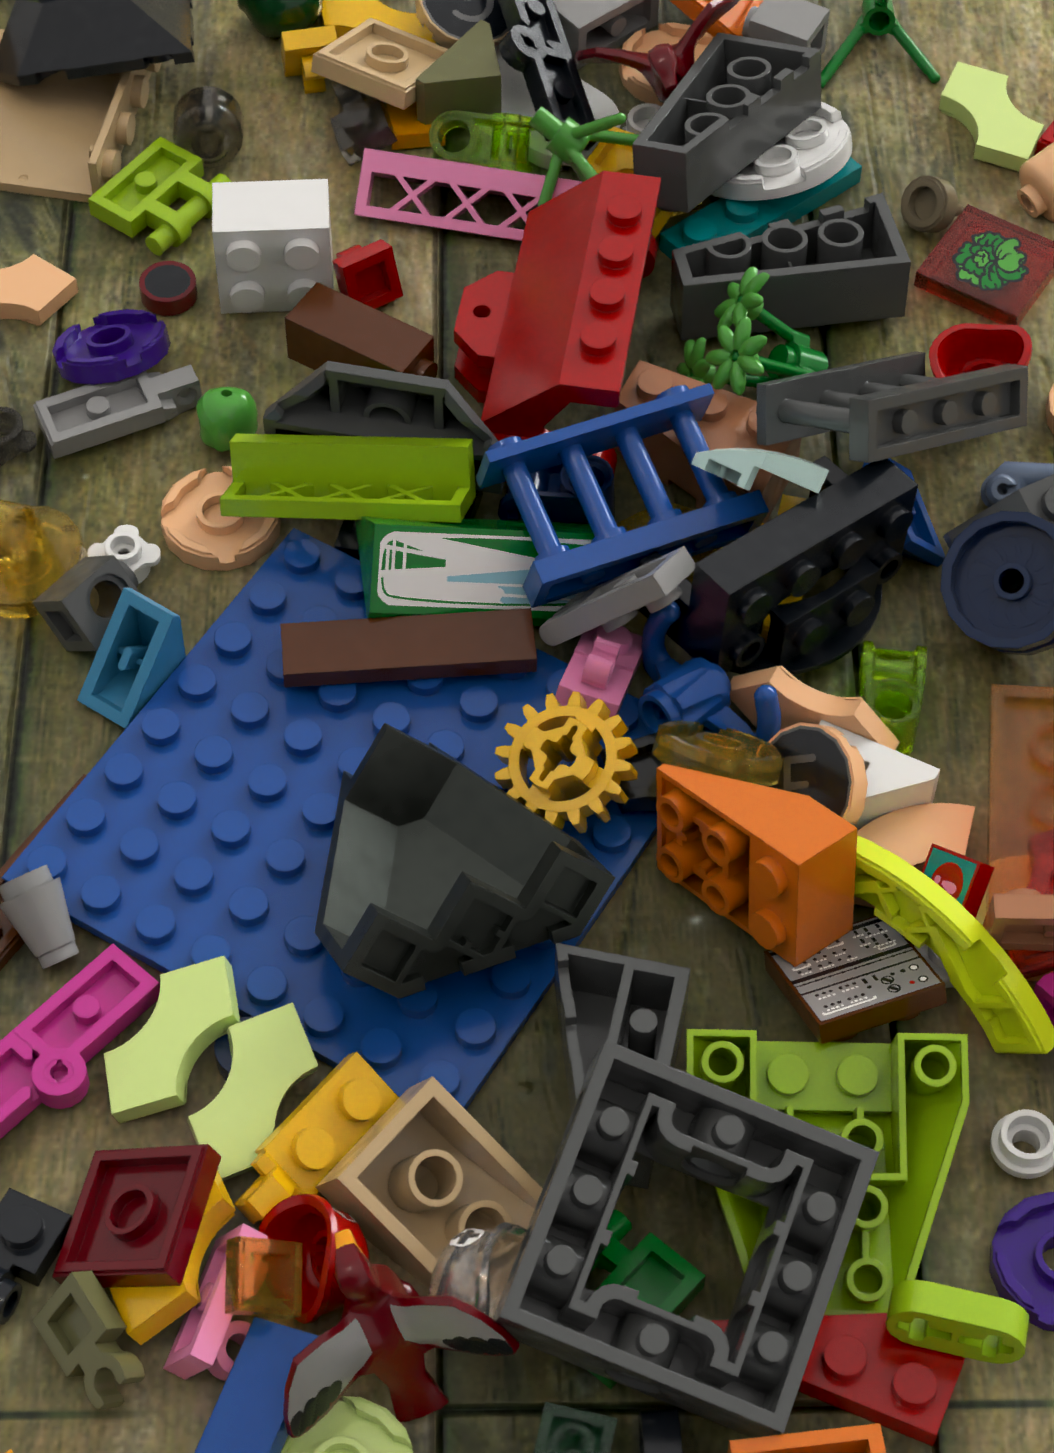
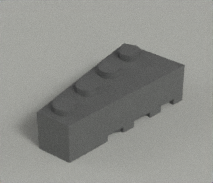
M880 193L865 197L864 207L844 212L845 210L840 204L819 210L817 220L794 226L789 219L769 223L768 229L762 235L748 238L743 233L737 232L672 250L670 306L680 339L689 340L700 337L710 339L718 337L717 326L720 318L718 319L714 315V310L721 302L730 299L727 294L728 284L731 282L740 284L744 273L749 267L753 266L758 269V274L766 272L770 275L768 281L758 292L764 298L763 308L790 328L821 327L830 324L904 317L911 261L884 194ZM756 319L751 321V333L772 331ZM732 324L729 328L734 333L736 327Z

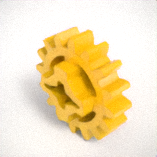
M573 691L568 704L561 706L554 694L550 693L546 695V710L538 713L533 707L526 704L522 709L527 722L522 727L512 723H507L504 727L513 739L511 746L504 745L495 749L496 756L502 763L508 765V767L494 773L495 780L503 789H510L507 792L508 795L559 829L563 830L565 821H570L579 834L586 833L587 830L586 817L595 814L604 823L611 820L609 812L605 807L610 800L626 804L629 798L619 785L621 781L637 779L638 772L625 759L636 755L638 751L630 737H623L628 731L624 721L619 714L609 717L611 711L601 699L598 698L587 709V703L580 692ZM601 739H603L606 748L604 769L599 767L597 762V756L603 749L599 744ZM529 758L533 759L535 770L529 777V780L533 783L531 787L527 779ZM562 760L571 763L575 760L570 767L564 764L558 765Z

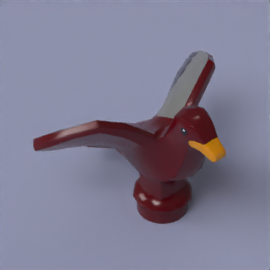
M341 1230L335 1233V1278L341 1292L344 1294V1310L341 1320L337 1325L318 1336L292 1359L284 1391L283 1415L287 1434L292 1438H298L309 1431L332 1409L359 1376L372 1373L389 1387L395 1416L399 1422H407L424 1417L449 1403L447 1396L425 1368L424 1354L433 1348L476 1355L509 1356L516 1354L520 1346L519 1341L504 1326L497 1323L483 1311L454 1296H419L412 1284L399 1279L398 1275L387 1265L371 1264L357 1245L351 1230Z

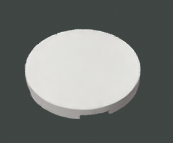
M821 102L819 110L711 195L739 201L769 200L797 194L825 182L845 166L853 149L851 132L848 125L842 120L841 112Z

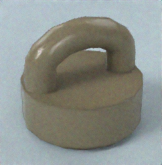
M928 175L912 180L905 188L901 198V213L904 221L910 228L921 232L938 233L946 229L955 216H960L964 211L963 205L958 203L955 188L949 181L940 177Z

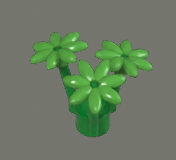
M753 266L749 267L744 273L740 284L735 282L728 284L727 294L730 299L721 302L714 310V315L718 319L720 318L717 326V335L724 349L712 350L703 359L706 339L700 337L696 342L693 339H689L685 342L684 346L685 362L679 363L676 369L678 374L707 384L710 383L714 389H722L725 385H731L733 392L741 396L745 391V387L757 388L758 383L827 370L829 364L823 352L809 348V335L793 330L763 308L764 298L758 292L768 281L770 275L766 272L758 274V269ZM754 319L786 340L785 345L779 344L774 347L768 358L758 355V352L766 345L768 338L764 335L750 337L751 321ZM732 324L736 327L734 333L729 328Z

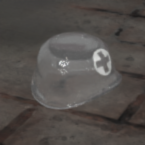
M504 1222L494 1228H467L457 1234L448 1242L435 1263L431 1276L429 1295L454 1296L493 1318L527 1230L514 1223Z

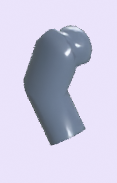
M1005 461L982 483L980 492L983 502L987 507H990L1018 489L1053 475L1054 463Z

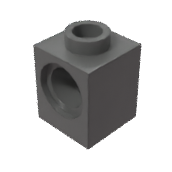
M114 555L84 557L32 603L66 651H97L123 588L130 587L139 592L137 589L138 580L130 567L123 561L116 559ZM93 587H95L99 595V606L96 612L93 611L90 604V594Z

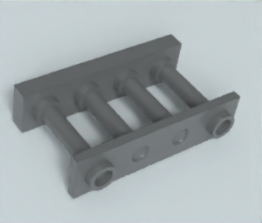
M915 351L758 383L756 407L757 444L767 446L830 431L849 433V460L871 463L1027 426L1028 366L1004 364L953 376L934 378L925 376V352Z

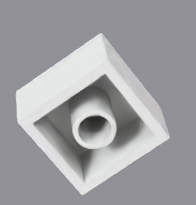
M328 179L212 183V236L221 314L291 311L317 282L334 290Z

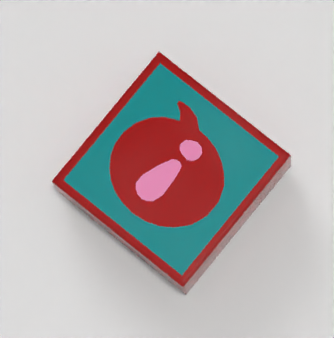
M932 843L922 873L953 896L976 918L995 867Z

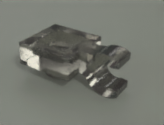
M331 81L333 90L344 111L332 117L330 122L340 152L350 166L363 159L364 148L382 150L398 141L387 108L381 100L373 97L367 98L364 93Z

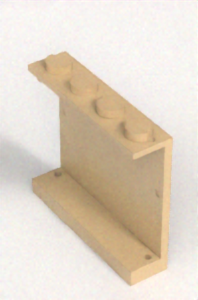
M0 29V42L5 29ZM161 63L149 64L146 69L70 80H68L65 71H59L43 79L39 84L21 87L0 82V191L89 203L88 198L121 170L124 145L130 146L133 142L138 108L144 109L146 107L149 97V78L152 72L159 71Z

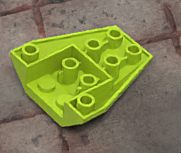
M686 1029V1073L879 1152L824 1316L887 1313L893 1287L900 1282L915 1280L968 1111L970 1104L968 1034L897 1033L891 1043L828 1042L820 1044V1042L757 1041V1030ZM714 1186L743 1275L745 1276L768 1208Z

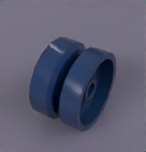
M999 511L973 521L954 538L942 563L940 590L949 616L967 636L1004 654L1034 655L1054 648L1053 523L1029 512ZM1021 572L1024 577L1023 587L1016 593L1005 592L1006 585L1015 583L1016 573Z

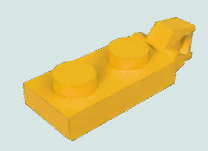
M358 1052L348 1054L255 1150L258 1156L250 1165L260 1176L235 1201L234 1205L252 1224H255L258 1220H263L265 1215L282 1200L295 1195L317 1194L319 1192L315 1188L317 1184L399 1097Z

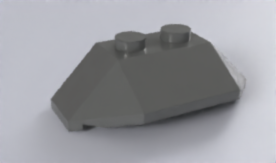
M327 361L265 410L263 416L264 434L473 439L476 490L502 494L504 482L480 489L476 481L484 453L498 440L449 380Z

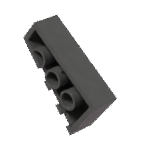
M718 32L632 144L634 174L661 177L657 207L666 212L681 211L688 213L821 108V49Z

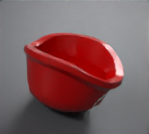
M958 324L944 330L933 341L929 351L930 367L934 378H943L1004 364L1028 366L1033 352L1032 340L1028 332L1017 325Z
M316 1194L295 1195L282 1200L265 1215L258 1229L259 1232L268 1236L259 1261L265 1263V1271L261 1280L270 1298L286 1313L302 1324L313 1323L320 1316L344 1307V1294L341 1292L335 1278V1233L350 1229L357 1245L370 1261L368 1244L358 1223L349 1213L332 1208L329 1202Z

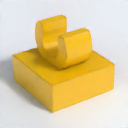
M335 25L281 32V56L285 77L302 75L305 94L326 91L325 77L311 72L314 53L337 39Z

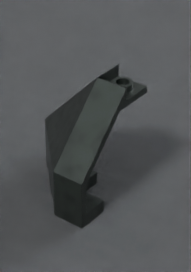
M384 723L354 775L343 771L314 933L343 973L401 999L426 990L425 983L458 971H461L464 976L515 959V951L549 939L555 944V942L560 943L580 936L615 877L579 841L431 742L427 745Z

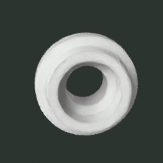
M1029 1109L1018 1110L1004 1116L995 1125L990 1138V1151L993 1159L1001 1169L1018 1178L1033 1179L1047 1174L1054 1168L1053 1123L1042 1113ZM1019 1141L1027 1142L1035 1148L1036 1153L1022 1152L1015 1148L1013 1144Z

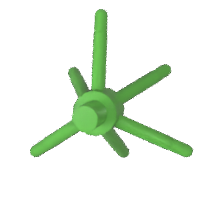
M542 106L537 110L528 124L549 140L545 148L552 153L538 206L552 199L563 162L572 167L582 182L598 174L581 154L589 141L632 146L639 136L638 134L606 131L623 124L626 121L624 113H617L580 125L569 116L562 122Z

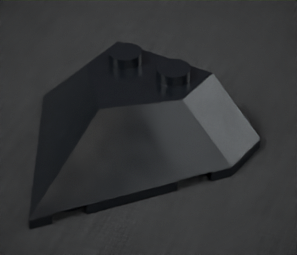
M16 0L0 42V82L21 87L39 84L43 79L59 71H65L68 80L146 69L149 64L161 63L174 59L175 65L195 62V55L192 49V45H194L193 16L190 10L193 8L192 0Z

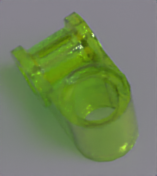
M452 110L438 115L432 122L429 139L433 150L440 160L532 174L533 167L528 165L531 132L536 130L528 124L532 117L510 113L484 114ZM457 127L468 130L471 138L465 149L452 153L442 148V140L447 131ZM513 136L510 156H508L510 137Z
M864 640L859 667L858 696L863 698L899 740L896 751L909 755L915 745L923 704L927 668V646L917 645L914 651L876 648L873 641Z

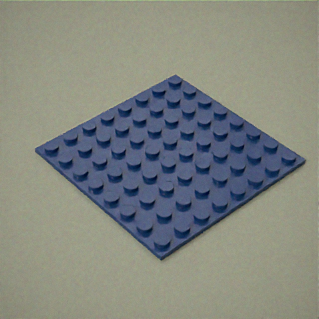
M293 528L1 878L6 883L47 864L53 879L58 877L61 879L70 920L75 925L110 944L113 943L120 950L162 973L224 955L232 965L239 1015L241 1017H255L293 1002L315 1058L335 1068L348 1054L358 1052L398 1097L409 1087L433 1076L467 1110L554 983L555 944L549 939L515 951V959L464 976L461 971L429 981L425 983L426 990L401 999L343 973L314 933L343 771L354 775L383 724L386 723L427 745L431 742L507 793L510 789H503L495 780L494 775L500 769L508 767L495 754L496 747L512 745L513 739L504 727L507 723L522 727L527 722L522 709L526 704H529L538 713L546 710V695L553 693L554 696L556 695L558 685L568 663L536 648L537 672L284 688L280 624L367 618L360 560ZM627 693L618 713L628 727V731L623 737H630L634 740L650 735L651 733L646 729L639 715V699ZM693 731L677 741H667L676 752L700 763H705L717 745L716 741L697 731ZM601 739L599 744L605 749L604 741ZM529 758L527 764V779L530 787L533 783L529 780V777L535 770L534 762L531 758ZM562 760L558 765L564 764L570 767L575 760L572 763ZM610 800L605 807L609 812L611 820L604 823L595 814L586 817V833L579 834L570 821H565L562 831L579 841L615 879L581 935L560 942L561 944L577 947L581 944L657 833L656 811H633L622 814L617 803Z

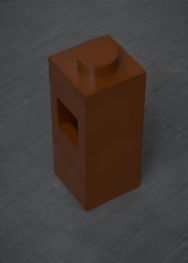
M317 282L285 317L288 358L313 370L318 369L327 361L433 378L437 376L438 366L434 363V336Z

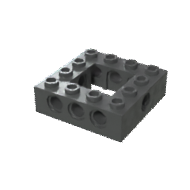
M605 1040L592 1059L493 1319L504 1326L520 1343L746 1436L755 1438L781 1435L785 1431L879 1152ZM634 1154L643 1156L768 1208L724 1333L719 1326L698 1315L687 1320L637 1299L639 1291L624 1285H604L596 1291L585 1287L596 1259L608 1246L613 1232L607 1230V1226L618 1198L636 1172L638 1162L632 1160Z

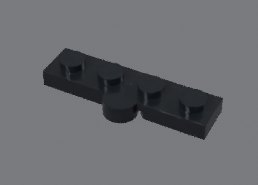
M498 0L509 31L499 44V52L509 66L523 73L535 112L542 106L562 122L568 116L580 125L595 121L554 1ZM589 141L584 150L589 151L596 141Z

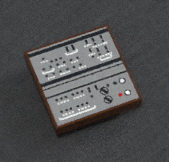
M876 916L853 923V930L796 967L772 950L764 951L767 973L820 1044L831 1041H846L855 1037L859 1032L892 1021L910 1020L917 1017L923 1011L947 1003L946 984L910 941Z

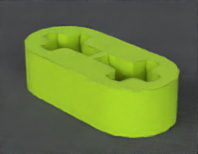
M923 1280L903 1281L896 1284L891 1290L886 1329L892 1336L902 1342L995 1364L1012 1363L1020 1360L1025 1354L1029 1314L1015 1302Z

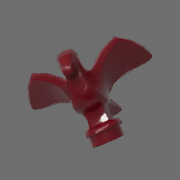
M712 0L676 44H659L649 50L648 53L594 47L577 51L574 61L575 63L584 64L617 63L634 68L644 75L652 86L658 100L664 103L695 63L694 51L699 40L718 19L732 9L740 0Z

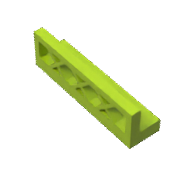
M236 433L229 441L233 482L219 500L221 516L361 520L362 516L421 522L461 523L476 497L473 439Z

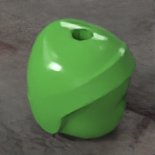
M236 387L209 389L198 400L196 409L200 424V437L206 446L220 452L230 451L229 441L236 433H256L258 428V410L253 397L248 391Z

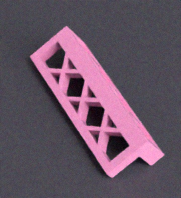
M364 148L354 215L522 242L524 230L510 227L520 219H523L526 223L528 212L538 206L546 176ZM374 176L398 180L408 194L390 209L370 206ZM558 178L552 199L582 183V181ZM409 182L422 183V185L414 190ZM434 186L448 187L454 190L462 204L446 216L439 217L431 215L419 197ZM462 190L474 191L477 193H475L468 199ZM488 194L506 196L517 212L497 226L486 224L474 208V205ZM516 198L532 201L522 207ZM414 202L422 214L402 210ZM468 210L476 222L458 220L456 218Z

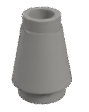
M47 864L0 885V894L4 901L0 904V909L21 936L34 957L38 958L42 969L80 953L74 941L76 939L60 877L53 879Z

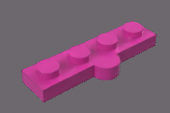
M113 943L0 1040V1139L41 1103L50 1108L64 1109L81 1102L88 1093L90 1085L86 1063L158 1000L160 982Z

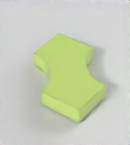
M958 61L941 94L939 109L942 113L960 121L970 131L975 142L974 159L1019 172L1020 166L1034 156L1037 141L1043 133L1044 124L1026 117L1011 103L1006 91L1008 75Z
M224 955L160 974L158 1001L146 1024L129 1041L104 1053L111 1114L119 1123L185 1105L187 1101L188 1079L200 1055L217 1038L227 1034L229 1026L240 1023L232 965Z
M293 1002L228 1027L227 1034L232 1060L227 1081L212 1102L200 1111L188 1116L187 1121L196 1144H209L222 1156L218 1167L222 1181L254 1169L250 1164L258 1156L255 1150L274 1132L277 1110L283 1098L295 1084L317 1071L318 1063Z

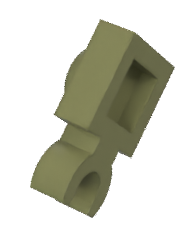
M92 1270L71 1272L32 1321L66 1377L84 1375V1389L89 1401L95 1408L101 1410L120 1407L124 1399L116 1388L115 1379L120 1385L141 1382L145 1378L144 1368L136 1355L129 1351H122L116 1340L125 1331L127 1326Z

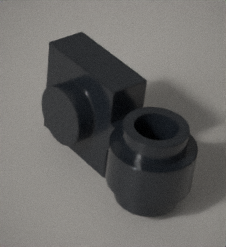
M11 1188L8 1189L0 1202L1 1325L11 1318L21 1298L22 1286L14 1281L17 1277L37 1287L39 1286L62 1249L72 1220L70 1214Z

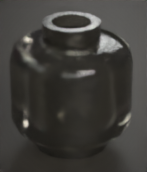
M201 86L193 88L181 96L174 108L172 133L174 144L202 158L204 168L223 166L236 157L243 143L244 117L240 104L231 93L219 87Z

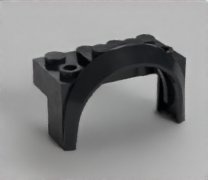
M826 456L817 459L812 463L829 470L819 494L810 490L807 500L695 563L692 584L687 579H684L678 585L683 593L675 602L679 605L681 613L680 617L670 625L666 635L683 648L692 658L702 657L709 662L719 665L725 672L729 671L737 674L783 666L792 675L819 669L837 661L859 645L870 632L880 610L882 584L889 581L899 571L903 563L902 552L908 528L913 520L912 510L918 484L889 459L871 462L850 475L843 472ZM655 551L639 560V566L661 557V555ZM838 567L846 572L834 585L815 596L792 603L779 604L790 595L800 597L812 589L819 578ZM646 606L637 609L648 618L650 612ZM770 615V625L765 645V639L761 636L763 622Z

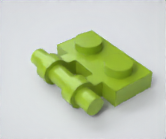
M160 136L88 198L90 215L131 238H134L146 226L153 228L155 231L145 239V243L152 253L160 256L169 247H179L192 234L191 228L203 217H212V183L231 182V180L221 173L216 175L210 182L201 179L204 176L203 159ZM179 197L187 201L177 211L169 207Z

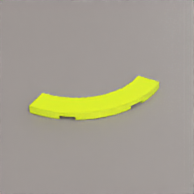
M857 835L854 896L875 906L873 915L898 931L918 949L926 944L941 958L950 978L949 982L975 1015L996 1053L1048 1054L1054 1048V1026L1031 986L1005 950L973 915L931 878L894 853Z

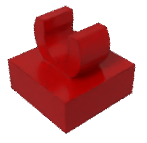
M377 240L364 247L360 245L352 246L337 253V259L332 260L340 293L374 309L403 297L393 249L384 240Z

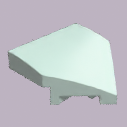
M724 448L697 452L691 463L750 491L760 468L818 494L829 472L823 466L799 457L755 448Z

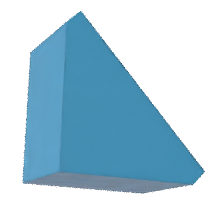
M130 587L123 588L77 701L126 729L186 657L180 616Z

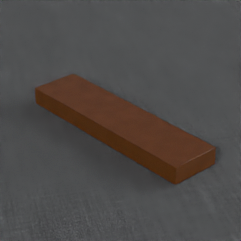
M531 608L280 624L284 688L537 672V653Z

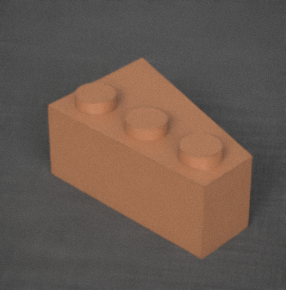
M639 360L621 389L619 406L615 408L614 412L653 401L665 390L678 385H686L688 389H692L707 383ZM713 388L715 394L702 420L697 422L710 450L755 448L799 457L801 438L767 446L757 444V401L724 389ZM674 430L642 439L661 482L666 486L675 483L696 498V507L698 509L702 508L706 503L705 497ZM761 468L750 491L724 479L728 490L735 491L738 496L760 490L769 509L762 523L767 522L789 482Z

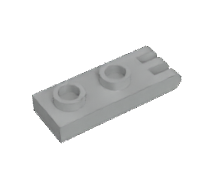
M685 546L576 595L564 607L558 610L552 618L540 626L539 635L546 644L556 646L601 625L606 633L616 630L633 619L638 614L637 609L646 606L650 613L659 611L682 595L683 592L678 585L694 571L695 562Z

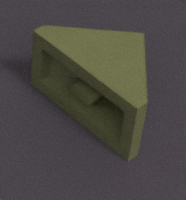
M480 20L415 79L417 121L428 125L501 117L500 67L490 24Z

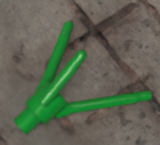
M863 0L861 6L862 15H860L850 34L821 72V89H823L864 34L869 32L872 35L880 36L889 33L895 37L933 84L938 83L941 79L933 65L896 19L892 0Z

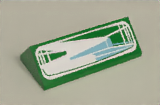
M362 516L361 520H355L367 618L531 608L522 586L538 553L524 521L463 518L461 523L365 516ZM551 522L561 545H568L570 550L590 544L595 537L589 524ZM581 593L531 608L533 626L543 625L574 596Z

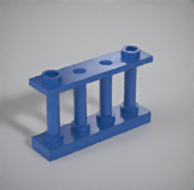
M710 383L688 389L686 385H678L665 390L653 401L522 440L519 436L507 437L494 443L484 453L476 476L479 488L482 489L501 482H507L538 553L522 586L531 608L592 589L639 567V560L655 551L663 556L685 546L692 557L726 546L761 526L769 509L760 490L738 496L735 491L728 490L723 478L691 464L697 452L710 450L697 423L702 420L715 394ZM674 430L705 497L706 503L702 508L684 514L680 509H673L642 439ZM619 447L651 518L646 526L626 531L625 527L617 526L586 456ZM563 464L595 536L590 544L571 550L568 545H561L532 480L531 473Z

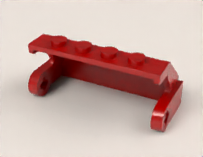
M602 171L528 212L515 273L496 271L464 287L454 327V342L459 347L454 365L455 379L478 403H484L481 420L498 441L511 436H519L522 440L551 432L544 428V426L570 402L611 408L619 406L642 280L653 271L658 250L657 241L651 233L660 195L661 177ZM613 448L592 454L608 461L615 475L617 454Z

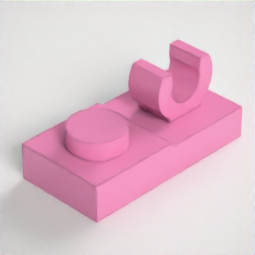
M601 625L583 633L557 688L555 697L561 706L568 704V700L574 691L580 692L587 703V709L599 698L605 702L611 711L609 717L618 715L642 660V636L631 633L624 626L606 633Z
M243 1223L216 1239L198 1282L201 1302L186 1312L163 1369L184 1380L208 1369L214 1377L222 1381L227 1380L235 1362L227 1354V1341L230 1339L242 1345L251 1326L250 1323L242 1320L230 1321L237 1304L247 1302L253 1296L262 1280L265 1263L259 1261V1258L267 1241V1235Z

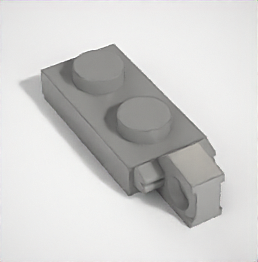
M188 365L163 374L160 372L147 373V371L117 382L88 384L36 401V404H33V408L53 458L57 459L164 423L166 420L169 421L179 414L196 407L198 400L202 397L200 382L192 366Z

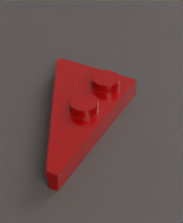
M887 1313L823 1316L798 1392L871 1422L880 1423L881 1426L933 1447L966 1358L914 1346L898 1340L886 1329ZM729 1320L710 1321L719 1326L724 1333Z

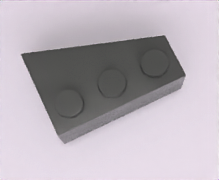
M555 942L554 987L571 1114L592 1059L605 1040L674 1068L687 1010L691 968ZM634 1154L632 1160L638 1162L634 1177L627 1185L648 1189L654 1161Z

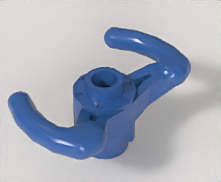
M674 601L661 610L650 613L643 627L641 649L643 667L654 683L644 689L643 696L638 701L639 715L646 729L651 734L660 733L666 741H677L687 734L697 731L732 750L746 763L754 765L763 746L781 730V709L776 689L770 685H762L756 689L754 701L757 712V731L753 732L750 726L729 708L731 705V683L726 672L719 665L709 662L702 657L691 658L681 665L672 659L666 651V633L670 625L680 617L681 610L679 605Z

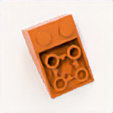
M662 764L656 768L657 868L662 871L666 878L683 886L704 901L713 912L729 919L754 937L763 948L772 950L794 967L853 930L857 827L808 795L669 764Z

